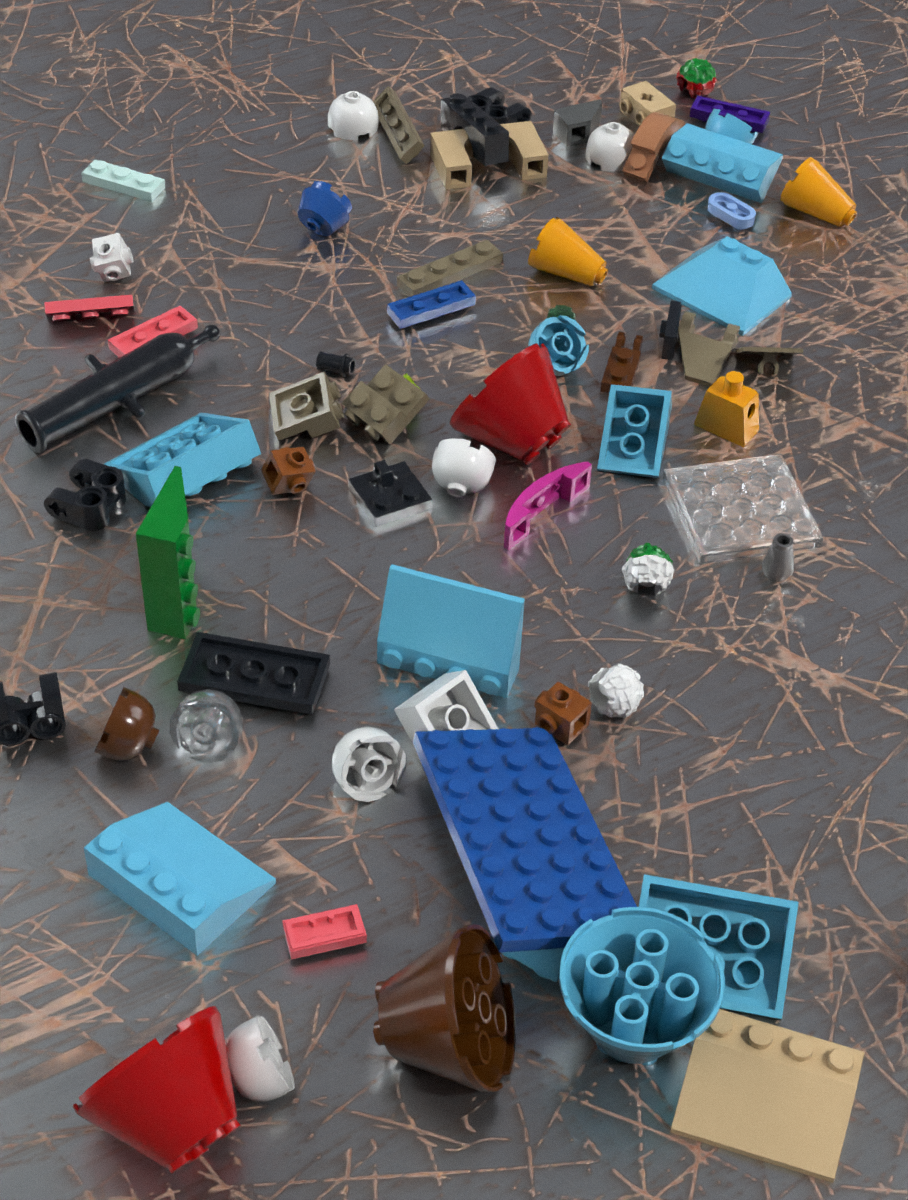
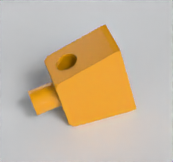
M730 371L726 376L719 377L708 388L694 425L744 448L759 431V394L756 390L743 385V374L737 371Z

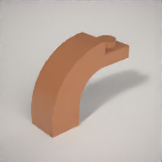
M653 112L648 115L637 129L631 141L632 149L622 170L624 175L648 182L661 152L667 147L672 135L685 125L684 121L660 112Z

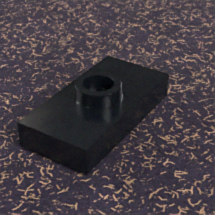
M671 301L667 321H661L659 337L664 338L661 359L672 360L674 357L682 308L681 302Z

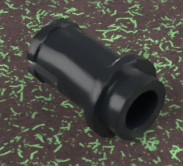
M320 351L317 356L316 367L320 371L340 373L342 377H347L348 375H353L356 360L347 353L341 356Z

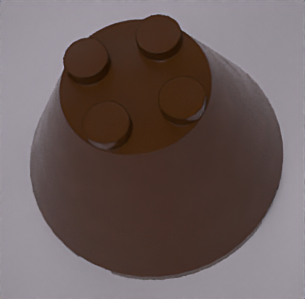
M480 925L463 926L385 981L377 982L375 997L378 1003V1021L374 1023L373 1027L376 1043L379 1046L385 1045L387 1051L394 1059L484 1093L495 1092L503 1087V1084L499 1082L502 1075H510L516 1044V1019L511 983H503L497 963L503 962L504 959L502 954L499 953L491 934Z

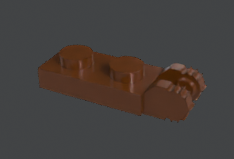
M618 333L615 347H612L601 381V392L609 393L611 384L633 386L640 363L643 336L636 335L633 342V350L623 348L626 342L625 333Z

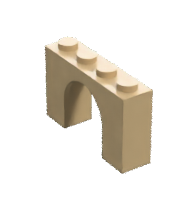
M532 122L500 124L509 131V160L514 164L521 180L547 177L548 153ZM464 129L432 132L430 156L445 190L471 187L472 163L470 158L474 156L466 131Z

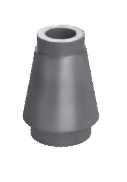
M779 533L774 536L762 562L765 576L772 581H784L794 572L793 538L785 533Z

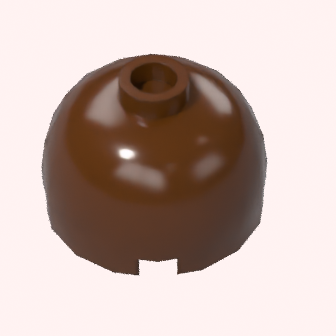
M123 687L94 752L120 761L137 757L144 747L151 749L159 733V729L153 727L156 714L151 703L137 692Z

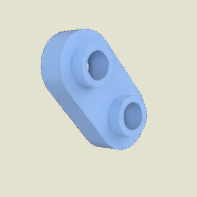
M718 192L709 197L708 211L713 216L723 220L737 230H745L754 225L756 211L751 206L728 193Z

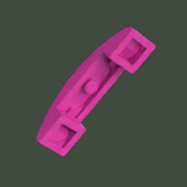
M586 461L559 468L539 478L518 496L508 512L505 522L504 548L509 551L527 537L530 531V520L559 497L570 503L590 488L592 464Z

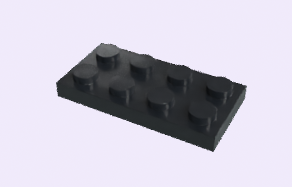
M197 632L177 680L178 691L313 715L330 666V655Z

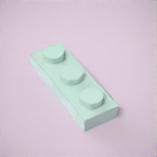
M95 159L81 173L82 182L153 202L165 189V179L134 171L127 167L106 163L102 160Z

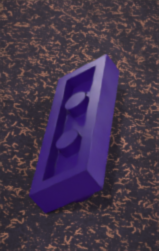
M697 96L690 108L689 116L702 122H707L713 109H719L721 111L718 115L725 117L729 113L751 126V133H763L769 122L770 112Z

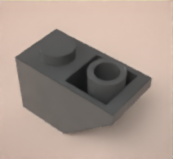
M599 99L554 109L553 133L565 147L588 142L590 134L600 125L602 101Z

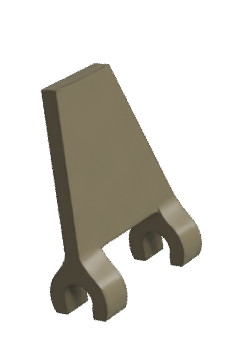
M685 311L678 328L684 377L686 380L710 387L717 380L730 352L738 343L739 337H737L740 326L729 323L722 341L694 334L695 325L693 322L696 318V313Z

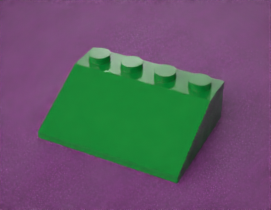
M174 466L137 530L136 542L147 630L186 639L191 627H196L198 624L200 608L196 606L198 585L194 584L196 561L192 559L191 553L194 538L189 532L182 470L178 466Z

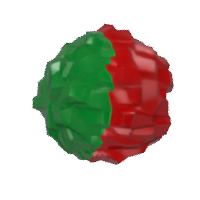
M697 58L688 60L684 66H681L676 77L680 91L683 92L686 87L691 98L708 96L714 90L717 81L715 69L711 66V63Z

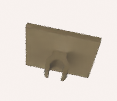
M741 347L735 349V353L762 354V359L758 364V373L763 374V366L768 362L773 366L772 374H777L779 366L775 355L802 354L803 349Z

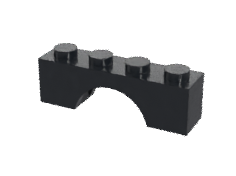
M452 94L449 98L441 99V129L443 131L464 129L470 139L473 156L484 166L509 162L508 130L463 94Z

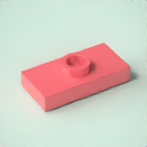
M357 904L282 920L283 932L291 960L367 943V934Z

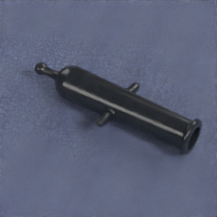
M208 325L204 328L203 332L187 339L179 333L160 334L108 365L102 364L94 355L88 354L85 357V363L94 373L28 411H17L15 422L21 438L34 452L44 453L47 445L121 407L128 408L137 418L144 417L145 409L137 399L183 376L194 362L195 349L208 341L214 342L218 340L220 330L215 325Z

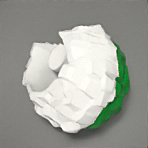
M650 543L634 548L629 553L626 563L622 567V573L628 590L638 593V584L644 587H652L655 584V595L665 591L667 586L671 584L674 574L673 561L669 555L662 551L661 548L656 545L652 546Z

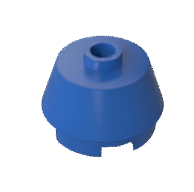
M314 181L312 186L302 191L297 213L298 218L310 231L321 236H330L349 222L352 204L346 195H343L341 198L331 191V184L323 181Z

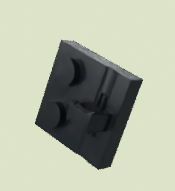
M386 460L374 463L372 472L348 479V489L374 527L432 509V498L417 477L411 472L405 461L388 466Z

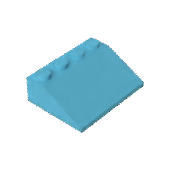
M199 413L110 460L104 465L120 469L123 473L125 489L145 506L151 507L174 466L181 467L185 496H192L202 491V486L207 483L217 482L226 478L227 472L250 465L252 463L251 459L262 453L248 419Z
M391 564L377 638V664L433 679L439 678L444 673L466 670L477 691L507 698L520 666L525 599Z
M169 802L111 824L84 847L89 876L196 956L202 953L276 884V878Z
M644 874L639 907L662 910L687 921L705 936L704 941L715 956H719L725 977V990L720 1009L782 1020L799 902Z

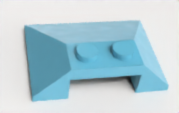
M728 236L700 248L652 284L653 290L674 301L681 302L682 305L726 328L729 323L740 326L738 334L741 336L747 334L792 296V292L772 258Z

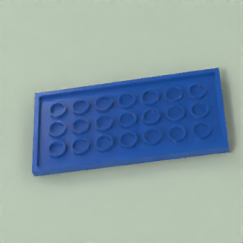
M539 727L415 732L413 745L499 953L565 948L574 932L588 920L596 921L611 915L614 909L637 907L552 734Z

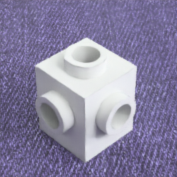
M120 233L92 239L93 256H90L91 267L94 273H99L104 283L131 276L130 264L134 262L133 255Z

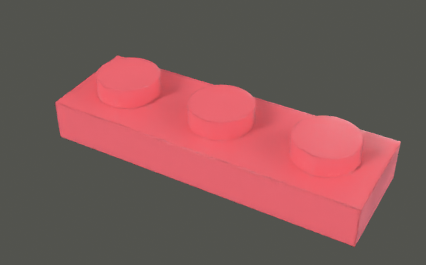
M132 295L44 302L45 314L47 317H52L53 321L70 320V315L82 314L83 319L98 318L101 312H111V316L128 315V310H134Z
M178 306L108 339L109 349L120 358L160 334L179 333L184 336L198 329L197 319L182 306Z

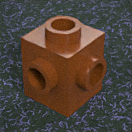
M284 447L279 450L270 451L261 469L272 495L283 493L297 494L305 491L316 472L314 463L309 458L304 447Z
M558 681L548 691H542L537 697L534 704L536 708L535 725L545 729L549 734L569 745L589 726L592 702L581 696L576 690L570 689Z

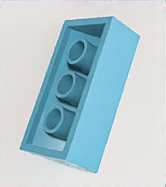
M687 123L672 135L661 159L667 172L762 203L780 166L783 154Z

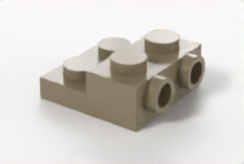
M385 364L367 385L360 381L341 404L346 408L344 415L357 426L360 422L366 426L364 428L365 432L373 439L378 441L381 437L391 444L430 398L426 393Z
M325 372L269 393L273 429L279 441L306 430L311 438L340 428L339 420L344 418L341 405L336 401L341 398L340 391L335 381H329Z

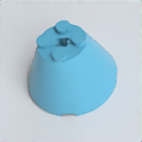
M625 907L614 909L611 915L596 921L590 919L574 932L562 953L559 984L564 1002L569 1011L595 1040L597 1048L602 1053L625 1063L648 1066L657 1062L659 1057L693 1041L709 1028L722 1004L725 990L724 970L719 956H715L704 941L705 936L687 921L662 910L645 907Z

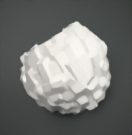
M618 663L611 666V668H601L597 674L592 676V679L588 681L589 696L591 702L595 704L601 715L626 718L637 711V706H639L640 700L644 697V684L639 681L641 678L639 673L627 665Z

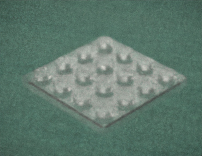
M782 454L664 469V483L699 564L766 555L774 536L779 533L788 534L793 538V551L822 547L824 538Z

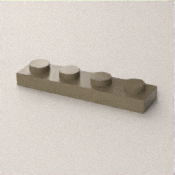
M387 86L373 102L378 110L379 120L396 153L403 162L408 164L420 153L425 145L396 92Z
M485 240L397 276V286L411 297L452 284L503 262L504 253L490 241Z

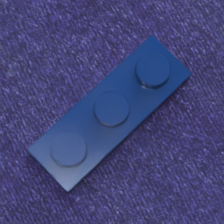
M461 280L387 304V314L402 329L474 306L476 304V295Z

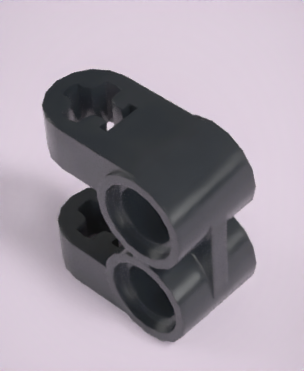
M493 87L468 97V99L499 124L530 121L532 116L531 110L521 103H515L509 107L503 106L505 95Z
M85 458L80 459L69 471L71 481L80 490L75 493L63 488H55L44 500V507L52 517L89 531L103 529L110 521L109 512L121 508L126 502L123 473L116 467L107 466Z
M57 672L39 675L41 690L29 695L26 702L19 697L5 696L3 682H0L1 745L15 746L27 740L30 733L39 739H52L64 732L66 722Z

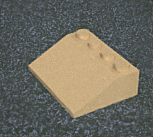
M720 1009L709 1028L694 1040L670 1133L833 1183L865 1052Z

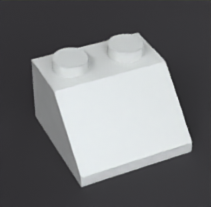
M466 670L444 673L394 709L412 741L417 731L498 729Z

